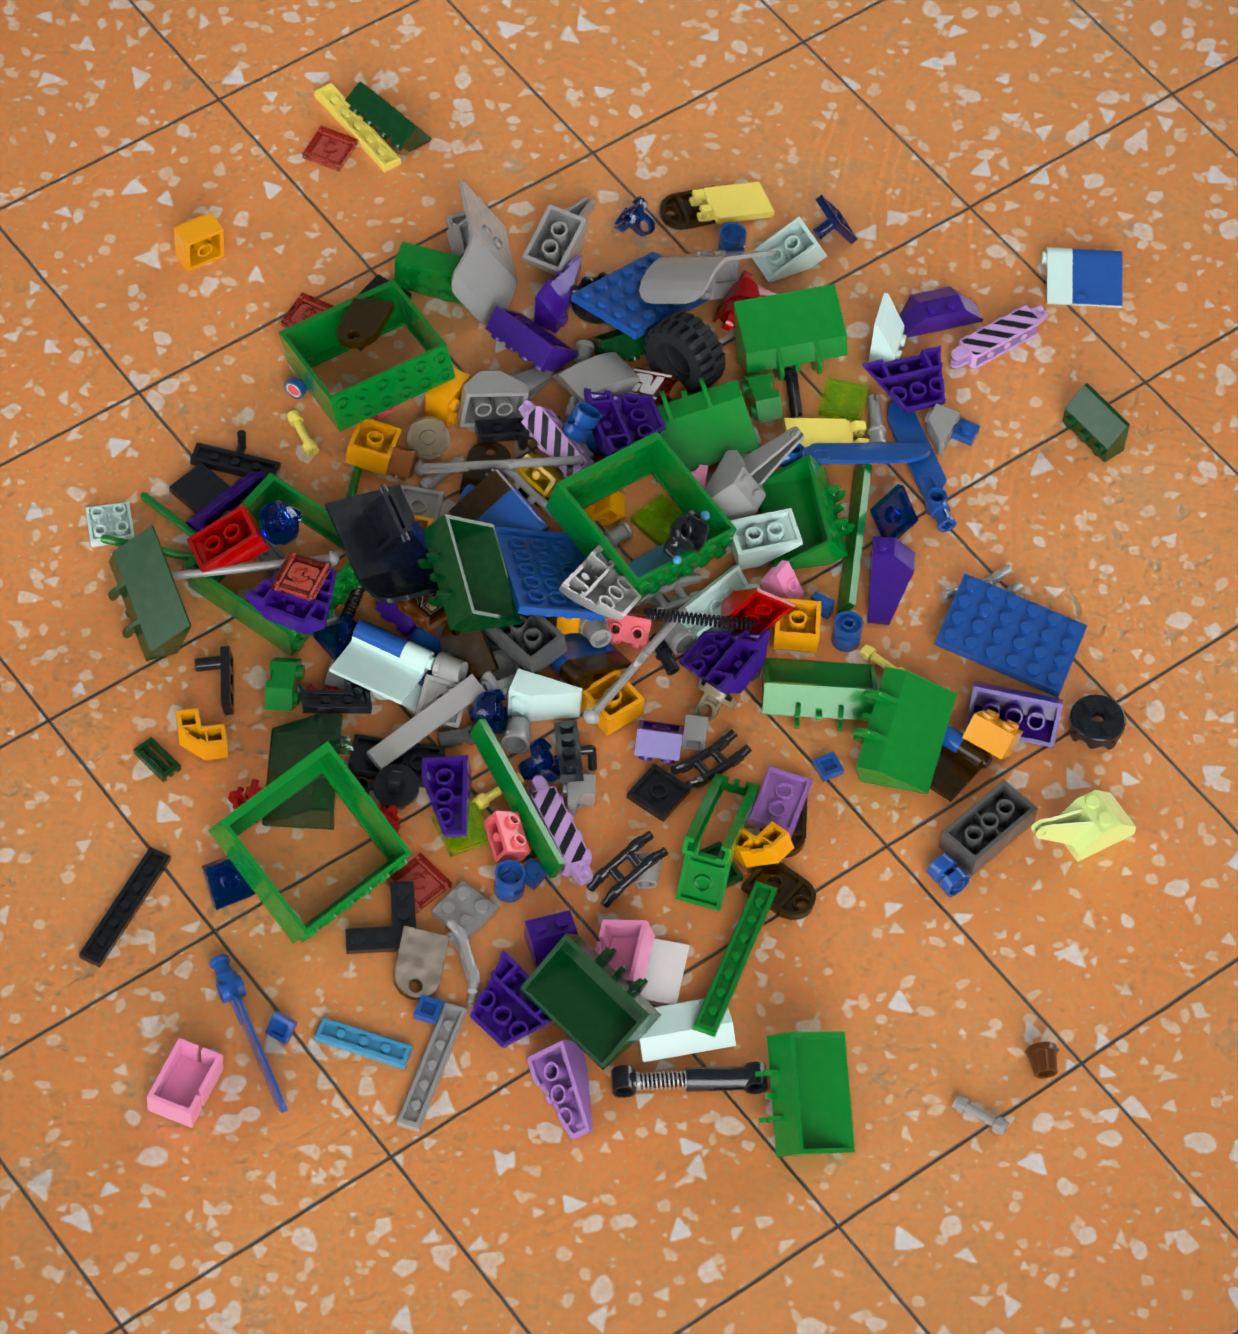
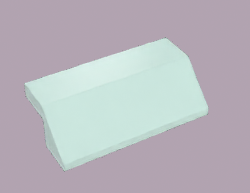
M733 565L683 606L689 614L692 612L693 616L694 613L698 615L701 613L703 617L705 613L707 616L710 614L711 618L713 614L715 616L719 615L721 618V602L733 591L761 588L759 584H748L739 565ZM687 617L684 624L682 619L680 622L695 633L696 640L703 632L729 631L731 633L735 630L732 628L728 629L727 626L723 628V624L719 628L718 621L716 627H714V619L711 627L709 626V620L708 625L705 626V618L702 626L700 625V620L699 624L696 625V617L693 625L691 624V619L690 623L687 624Z
M705 998L654 1007L661 1016L647 1033L638 1039L641 1061L648 1062L736 1046L733 1021L729 1008L726 1011L716 1037H712L693 1030V1025Z

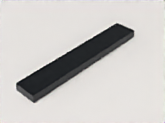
M152 847L148 849L79 953L80 959L97 967L102 966L170 863L171 856Z

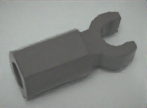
M470 725L464 730L456 729L439 732V746L446 748L463 745V743L475 744L470 736V732L475 725Z

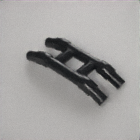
M731 729L726 735L714 742L713 745L692 758L672 766L671 773L674 775L685 773L695 767L701 775L686 781L685 787L688 790L700 788L708 784L716 773L722 774L728 769L737 766L752 750L746 744L727 759L720 751L724 750L737 737V734ZM710 756L719 763L718 766L711 770L702 762Z
M650 831L633 839L616 857L599 869L593 876V880L587 885V888L594 892L609 874L614 878L617 884L607 892V895L601 901L605 908H608L647 869L668 855V851L664 847L649 854L643 861L634 853L654 839ZM628 859L635 868L624 877L617 867Z

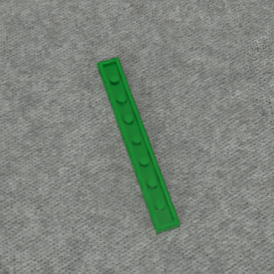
M863 464L853 474L848 524L854 523L855 527L850 534L846 535L845 546L848 556L843 558L837 613L850 611L856 606L872 465Z
M479 719L470 735L511 810L519 813L524 833L548 877L555 878L566 862L487 720Z
M755 881L693 1025V1030L716 1037L778 888Z

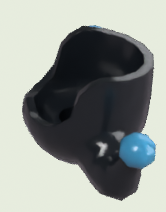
M684 510L681 516L672 522L670 537L663 547V553L670 557L674 564L678 565L682 562V557L676 555V550L682 548L688 551L699 552L703 548L709 531V524L705 521L710 518L709 512Z

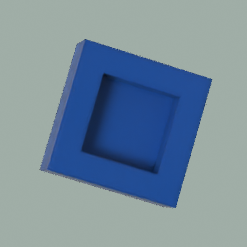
M961 418L952 433V439L971 446L980 431V425Z
M814 592L811 600L821 601V616L829 620L833 614L835 601L818 592Z
M834 752L813 759V766L823 782L844 773V768Z
M529 858L523 865L525 869L524 883L535 890L548 875L543 866L532 858Z
M421 994L413 1019L436 1025L444 1006V1001Z
M276 1011L273 1013L265 1033L281 1043L287 1044L298 1022L280 1011Z

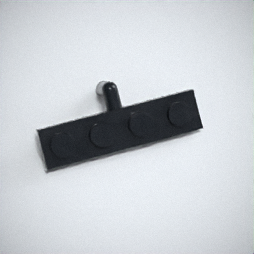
M524 418L475 421L478 443L517 441L519 449L526 450L528 440L534 439L529 436V430L521 423Z
M244 430L237 432L238 447L236 452L197 443L190 458L191 465L197 466L199 463H203L209 469L244 477L249 472L260 471L263 472L265 477L269 473L277 477L281 468V462L244 454L247 447L246 432Z
M564 720L554 722L561 783L584 781L581 755H587L588 769L595 771L597 769L596 747L594 745L580 746L577 721Z

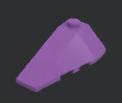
M562 1040L528 1057L527 1061L533 1081L537 1087H541L546 1095V1101L548 1104H552L558 1113L557 1118L570 1138L575 1140L592 1132L588 1072L583 1050L573 1041Z

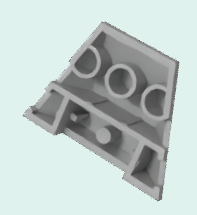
M616 352L594 356L563 371L552 374L554 380L564 390L567 389L576 397L578 402H585L584 388L591 389V392L604 393L606 390L611 391V394L624 395L629 393L640 380V377Z
M598 545L586 560L562 583L559 591L572 601L597 614L622 620L642 597L625 576H620L613 568L616 564L612 560L608 561L601 553L603 548Z

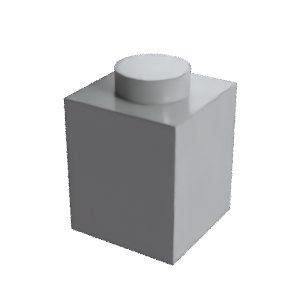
M686 714L682 741L683 750L701 752L705 749L709 717Z

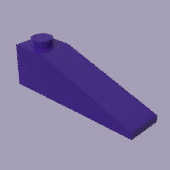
M577 255L566 264L563 272L558 271L554 281L549 279L535 296L534 322L553 333H557L561 327L567 324L571 306L572 287L577 285L581 271L582 256Z
M873 536L867 623L890 625L899 602L914 574L915 553L896 538Z
M468 755L422 758V781L443 837L467 836L472 772Z

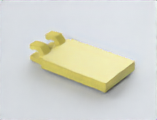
M760 182L705 187L704 189L693 190V197L689 199L692 206H700L701 212H698L696 215L699 222L715 219L716 223L719 224L772 218L774 215V210Z
M784 418L782 422L784 432L795 426L800 429V432L804 434V439L800 444L804 448L815 443H869L867 438L853 440V437L864 436L863 431H866L867 428L865 421L855 420L850 423L847 419Z

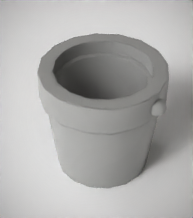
M605 616L604 621L581 619L579 622V633H582L593 647L601 648L606 646L612 638L608 626L609 617Z
M677 623L665 637L664 641L672 649L675 656L685 654L694 644L696 635L690 628Z
M442 651L434 661L432 676L460 683L466 679L469 666L466 661Z
M515 716L508 720L501 738V746L510 753H525L530 748L531 743L530 722L524 717Z
M638 853L636 855L643 861L651 853ZM662 859L634 881V885L641 889L657 887Z

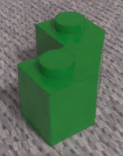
M764 371L741 376L740 390L751 401V405L748 408L750 417L754 421L764 422L784 418L779 391L773 390L774 378L772 373Z
M275 657L270 661L269 671H271V679L266 681L265 710L293 711L296 705L300 703V692L297 691V684L301 682V679H304L305 666L302 665V659Z

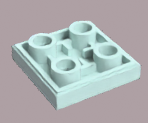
M129 502L85 507L91 547L109 545L100 541L101 535L104 534L128 540L135 537Z

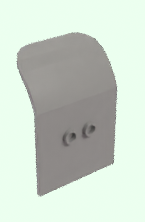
M460 179L458 181L466 219L458 224H449V230H447L451 254L462 257L451 278V288L457 299L477 320L482 323H488L496 307L508 308L516 291L517 277L504 224L463 179Z
M704 250L696 251L693 254L658 258L648 268L641 280L640 296L646 303L687 304L695 302L699 298L702 300L725 298L732 285L739 279V259L775 255V251L717 250L709 252Z

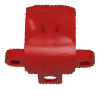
M746 270L742 272L738 281L732 285L725 299L719 304L712 320L715 323L719 318L722 322L721 328L728 332L732 328L735 329L734 302L776 294L758 286L751 279L753 274Z

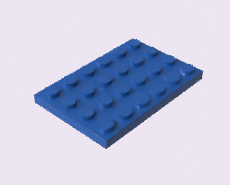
M651 252L572 293L571 296L572 302L634 340L647 334L652 327L669 314L676 312L686 313L708 300L699 298L697 301L687 304L646 303L640 296L639 288L648 268L658 258H662L660 254Z
M494 526L510 581L511 596L518 614L604 621L605 616L577 604L559 591L562 583L586 560L585 556L565 532Z
M965 573L934 645L1058 698L1087 625Z

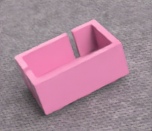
M602 920L598 937L600 941H597L595 951L600 955L608 947L610 949L614 948L616 953L608 964L615 971L621 965H624L628 970L622 977L632 985L639 978L643 980L646 976L655 935L647 920Z
M178 1038L147 1095L148 1111L192 1128L202 1111L201 1105H205L224 1069L223 1055L203 1047L201 1050V1063L199 1062V1046Z

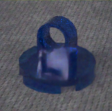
M638 196L632 201L634 205L629 208L626 207L614 223V228L622 233L630 227L636 234L644 237L654 231L655 223L644 212L648 203L647 200L642 196ZM641 221H645L648 224L649 229L647 232L641 229Z
M283 501L270 502L260 510L259 520H261L263 526L260 530L264 537L274 545L289 544L297 538L299 523L303 518L302 513Z
M539 738L530 744L531 757L518 765L519 773L524 780H531L536 775H542L551 783L560 779L558 756L555 755L553 757L549 750L552 746L543 738Z

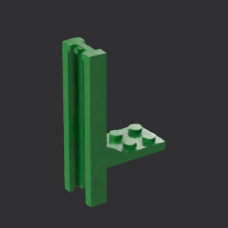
M716 773L684 839L682 853L685 854L675 899L720 911L738 840L752 812L760 785L746 782L745 787L739 786V779H735L734 783L730 784L728 783V776ZM723 791L743 795L745 797L718 856L700 852L702 836Z

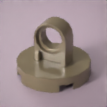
M424 416L411 423L407 430L406 440L409 449L418 451L417 457L430 460L438 458L448 448L450 435L448 427L442 420L433 416Z
M701 678L696 687L705 692L696 707V714L701 715L702 706L710 705L713 712L708 721L713 720L717 716L723 704L734 709L739 702L729 694L720 692Z

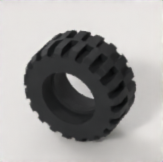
M685 312L669 314L649 330L644 344L645 357L650 363L651 371L672 375L671 378L655 375L656 378L658 376L664 377L665 379L662 382L665 387L680 381L691 394L702 391L699 378L703 377L706 388H709L722 377L726 365V356L722 351L723 345L719 343L717 334L713 333L711 327L703 323L701 318L694 317V314Z

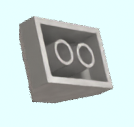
M586 196L567 210L549 204L522 256L523 262L554 275L558 271L563 272L566 264L579 255L582 250L588 228L587 218L593 212L596 200H590Z
M533 368L510 376L502 371H479L463 385L457 414L459 427H475V421L523 418L518 408L525 400L532 399L553 380L552 374L555 372L548 370L541 372Z
M797 426L792 427L744 458L737 450H727L705 491L729 520L751 516L757 512L766 496L762 484L792 450L803 441L804 434L800 432Z

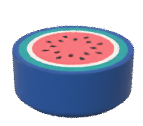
M291 377L285 383V390L293 398L300 399L307 391L305 384L298 378Z

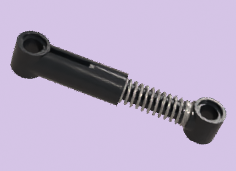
M755 1061L746 1063L744 1066L685 1068L683 1073L681 1071L679 1073L677 1071L674 1073L673 1071L670 1073L668 1071L666 1073L658 1071L656 1074L654 1071L652 1074L650 1071L649 1074L647 1072L643 1074L642 1071L641 1073L636 1072L631 1066L621 1065L611 1070L612 1094L618 1098H628L635 1095L636 1091L642 1090V1088L643 1090L645 1088H648V1090L650 1088L652 1090L654 1088L656 1090L658 1088L661 1090L665 1088L666 1090L667 1087L669 1089L673 1087L674 1090L675 1087H678V1090L679 1087H682V1089H686V1092L745 1090V1092L750 1094H760L767 1091L768 1081L767 1077H755V1072L767 1069L764 1063Z

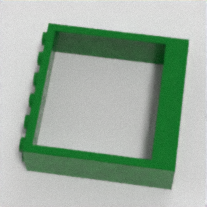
M394 279L279 331L289 366L305 384L307 390L339 432L456 378L447 344ZM353 299L394 302L395 310L380 336L405 325L426 352L331 395L312 368L352 350L340 344L337 336V327Z
M657 431L557 482L545 506L586 558L600 545L603 548L601 553L608 561L612 560L616 564L613 568L620 576H625L642 598L648 594L653 595L657 593L664 585H672L678 577H686L698 567H705L712 559L723 557L727 553L728 545L733 542V536L737 531L736 527ZM652 474L682 512L684 510L708 511L710 518L705 521L709 524V531L706 542L699 552L687 551L680 555L682 557L680 564L676 565L671 560L638 578L583 509Z
M269 473L239 505L244 504L255 517L263 536L287 512L344 550L327 510L272 473ZM194 555L184 563L185 570L199 568ZM350 562L337 574L327 620L331 618L338 605L343 604L347 600L349 593L361 585ZM226 575L187 579L189 587L290 656H293L296 651H300L304 647L306 640L318 632L305 635L266 620L253 605L220 584Z
M328 741L208 830L292 943L301 940L303 943L308 938H311L321 928L354 905L356 901L363 898L373 888L408 863L406 858L412 855V852ZM323 774L387 859V862L304 925L238 836L319 775Z

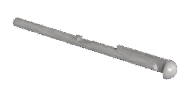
M583 456L429 464H424L423 460H419L414 465V471L418 476L423 477L424 474L469 472V470L580 465L584 463Z
M329 550L330 554L303 557L321 565L331 564V567L336 566L339 562V555L334 550ZM291 558L235 564L203 573L200 568L171 571L174 580L279 569L289 562Z
M680 606L678 609L680 613L683 611L684 615L687 612L684 606ZM678 616L676 623L673 622V618L672 622H669V620L597 702L594 708L584 711L583 718L586 723L593 725L599 722L598 714L603 711L677 625Z

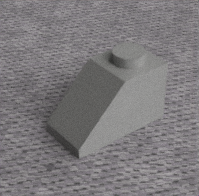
M936 403L932 411L929 410L926 415V433L937 454L942 456L958 424L960 412Z

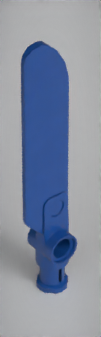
M892 400L889 405L887 419L896 442H921L930 445L915 411L905 413ZM931 447L929 456L917 462L907 463L925 501L926 513L936 519L938 530L944 533L955 528L956 520L949 513L950 507L946 501L947 493L943 489L947 482L946 476Z
M921 442L815 443L806 448L802 444H798L779 467H785L809 454L821 465L911 463L929 456L931 447Z
M217 955L210 960L209 965L217 975L216 986L220 999L223 1003L230 1001L240 1025L243 1026L277 1108L281 1113L286 1112L287 1106L241 998L246 996L242 978L240 975H237L236 971L231 969L228 955Z

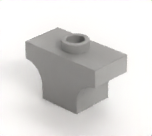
M583 773L584 781L563 783V796H567V811L572 815H576L581 807L595 805V774Z

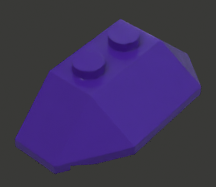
M952 287L910 295L899 315L904 324L903 334L907 335L906 338L983 322L976 303Z

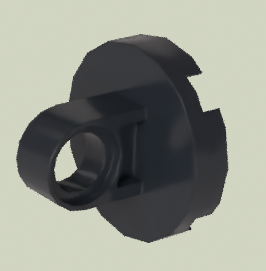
M391 764L385 766L377 773L374 780V793L376 798L385 807L389 808L395 805L398 810H402L416 801L419 794V780L416 773L410 767L403 764Z

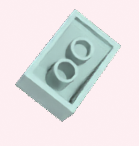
M800 217L752 250L775 251V255L752 258L769 283L808 270L827 257V254Z
M888 293L883 295L874 324L869 362L883 359L884 363L900 360L902 351L899 348L904 347L907 335L903 334L904 324Z
M791 508L730 520L737 529L730 547L736 565H739L741 570L760 567L803 545Z
M518 668L509 688L508 715L524 717L529 722L578 718L581 715L583 688Z

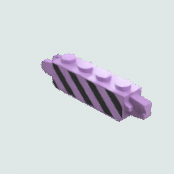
M1025 305L1019 309H1014L1003 318L996 319L990 325L979 328L975 333L964 336L960 340L959 346L951 352L952 358L949 362L951 367L958 369L968 365L970 368L977 369L1036 337L1038 325L1047 319L1048 312L1041 305L1031 309Z
M525 400L518 408L524 418L521 423L529 430V436L538 442L537 446L542 452L548 454L549 457L583 456V464L555 466L563 472L561 475L564 479L595 463L579 442L572 440L563 432L562 427L564 424L551 409L536 406L529 400Z
M536 775L532 779V785L529 789L531 801L566 862L560 874L565 877L572 876L579 886L589 884L593 880L590 869L592 853L589 848H586L580 830L576 829L573 823V816L567 811L562 795L558 794L555 786L549 787L544 777Z

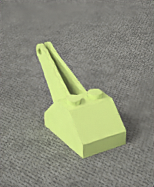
M1094 790L1077 798L1059 816L1038 820L1032 825L1031 830L1036 833L1035 835L1038 839L1063 843L1075 860L1079 862L1134 835L1136 826L1111 793Z

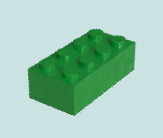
M402 242L395 258L394 280L407 291L464 306L454 295L451 288V278L462 257Z

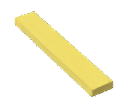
M332 83L314 91V96L384 173L401 164V158L372 127L363 121L364 118L361 114L357 116L348 109L350 104L345 101L346 98Z

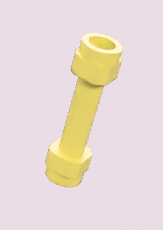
M298 410L290 411L287 414V420L298 432L303 442L302 448L309 457L315 456L319 452L318 445L309 437L303 425L304 419Z
M868 644L860 651L859 655L867 662L873 661L884 670L885 667L906 670L902 666L897 668L876 653L877 649Z
M516 772L519 780L522 784H524V779L519 772ZM499 786L486 794L481 792L472 799V803L480 811L487 808L490 801L503 793Z

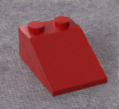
M244 504L186 539L202 573L250 561L270 549L255 517Z
M759 588L733 591L721 602V616L723 615L724 618L728 616L729 619L731 616L733 619L737 617L738 620L741 617L742 621L744 618L747 620L750 618L751 622L755 619L756 625L753 623L750 633H762V630L770 629L795 607V604ZM745 623L743 630L740 629L739 625V629L737 631L743 632L745 630Z

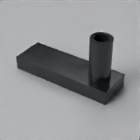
M221 646L220 656L196 658L195 669L196 672L221 669V705L225 715H233L234 657L230 646Z

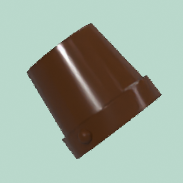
M1038 1042L1026 1048L1025 1054H1027V1058L1030 1060L1034 1077L1049 1078L1058 1073L1057 1052L1059 1049L1054 1042Z

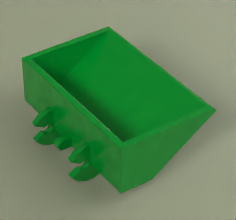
M835 284L733 303L737 363L747 374L773 369L774 376L778 377L780 382L784 380V367L793 365L797 372H801L800 364L811 362L813 370H816L817 374H821L824 359L848 355L847 333Z
M701 377L699 378L702 388L701 392L688 396L686 390L681 391L683 398L667 402L664 390L659 391L663 404L657 406L666 426V430L660 435L690 472L696 470L699 465L709 466L721 462L727 450H737L741 455L760 448L737 379L707 389L704 379Z
M809 454L772 473L762 484L766 496L759 507L760 514L791 508L803 541V545L773 559V567H776L781 560L789 561L793 570L826 566L848 556L843 536L850 534L854 530L855 525L854 523L847 524L849 522L848 518L838 519L837 514L844 510V505L842 503L835 505L834 503L841 501L845 497L846 491H838L840 485H829L825 468Z
M765 658L762 673V714L794 716V729H799V716L816 717V720L822 721V718L837 719V731L842 732V719L861 720L862 713L872 714L874 705L864 701L865 696L862 694L864 690H878L875 665Z
M885 667L879 690H864L862 694L865 696L864 701L874 705L872 714L862 713L861 720L869 722L868 728H854L851 731L854 734L853 739L863 743L856 765L860 782L928 794L957 693L907 670Z
M845 1031L787 1032L767 1036L769 1070L755 1072V1077H770L771 1093H765V1100L772 1099L773 1116L759 1118V1123H774L776 1157L854 1153L855 1146Z

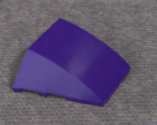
M941 346L923 349L920 355L887 363H884L883 359L863 363L862 365L905 413L934 407L936 403L942 405L946 402L944 379L942 377Z
M584 388L585 402L594 406L601 413V419L595 428L591 429L601 454L612 455L656 431L661 434L666 430L664 421L651 395L633 393L615 395L611 394V391L605 390L604 393L591 392V389Z
M297 555L294 557L295 559L277 591L274 589L289 562L280 567L277 573L270 579H264L260 582L261 585L254 591L249 590L245 593V598L266 620L307 635L326 627L337 570ZM294 564H302L315 568L320 572L316 581L305 578L313 583L308 595L281 587L284 581L298 584L288 578V574ZM325 568H328L321 584L317 587L318 589L314 597H310Z
M766 629L762 630V633H750V630H744L741 634H730L729 631L703 632L679 660V663L720 692L740 694L765 664L770 631Z
M503 950L500 956L501 959L496 969L492 971L485 990H482L470 1014V1018L502 1048H505L553 1021L520 990V987L530 976Z

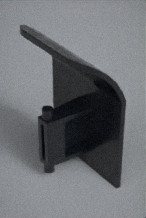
M382 484L378 487L379 490L340 499L324 505L358 582L371 596L381 602L395 603L439 591L437 582L430 579V574L434 573V569H423L418 565V559H428L426 553H429L400 484L391 487Z

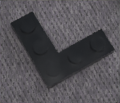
M344 678L345 690H302L303 713L371 714L370 690Z
M413 881L390 882L392 926L345 929L347 954L398 951L403 926L416 928Z

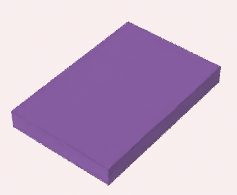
M769 766L748 819V825L764 829L773 821L789 832L790 838H792L813 779Z

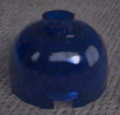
M491 689L482 692L476 696L473 707L469 708L470 720L474 721L476 725L479 719H486L494 735L503 734L508 723L507 707H503L501 700H505L502 690Z

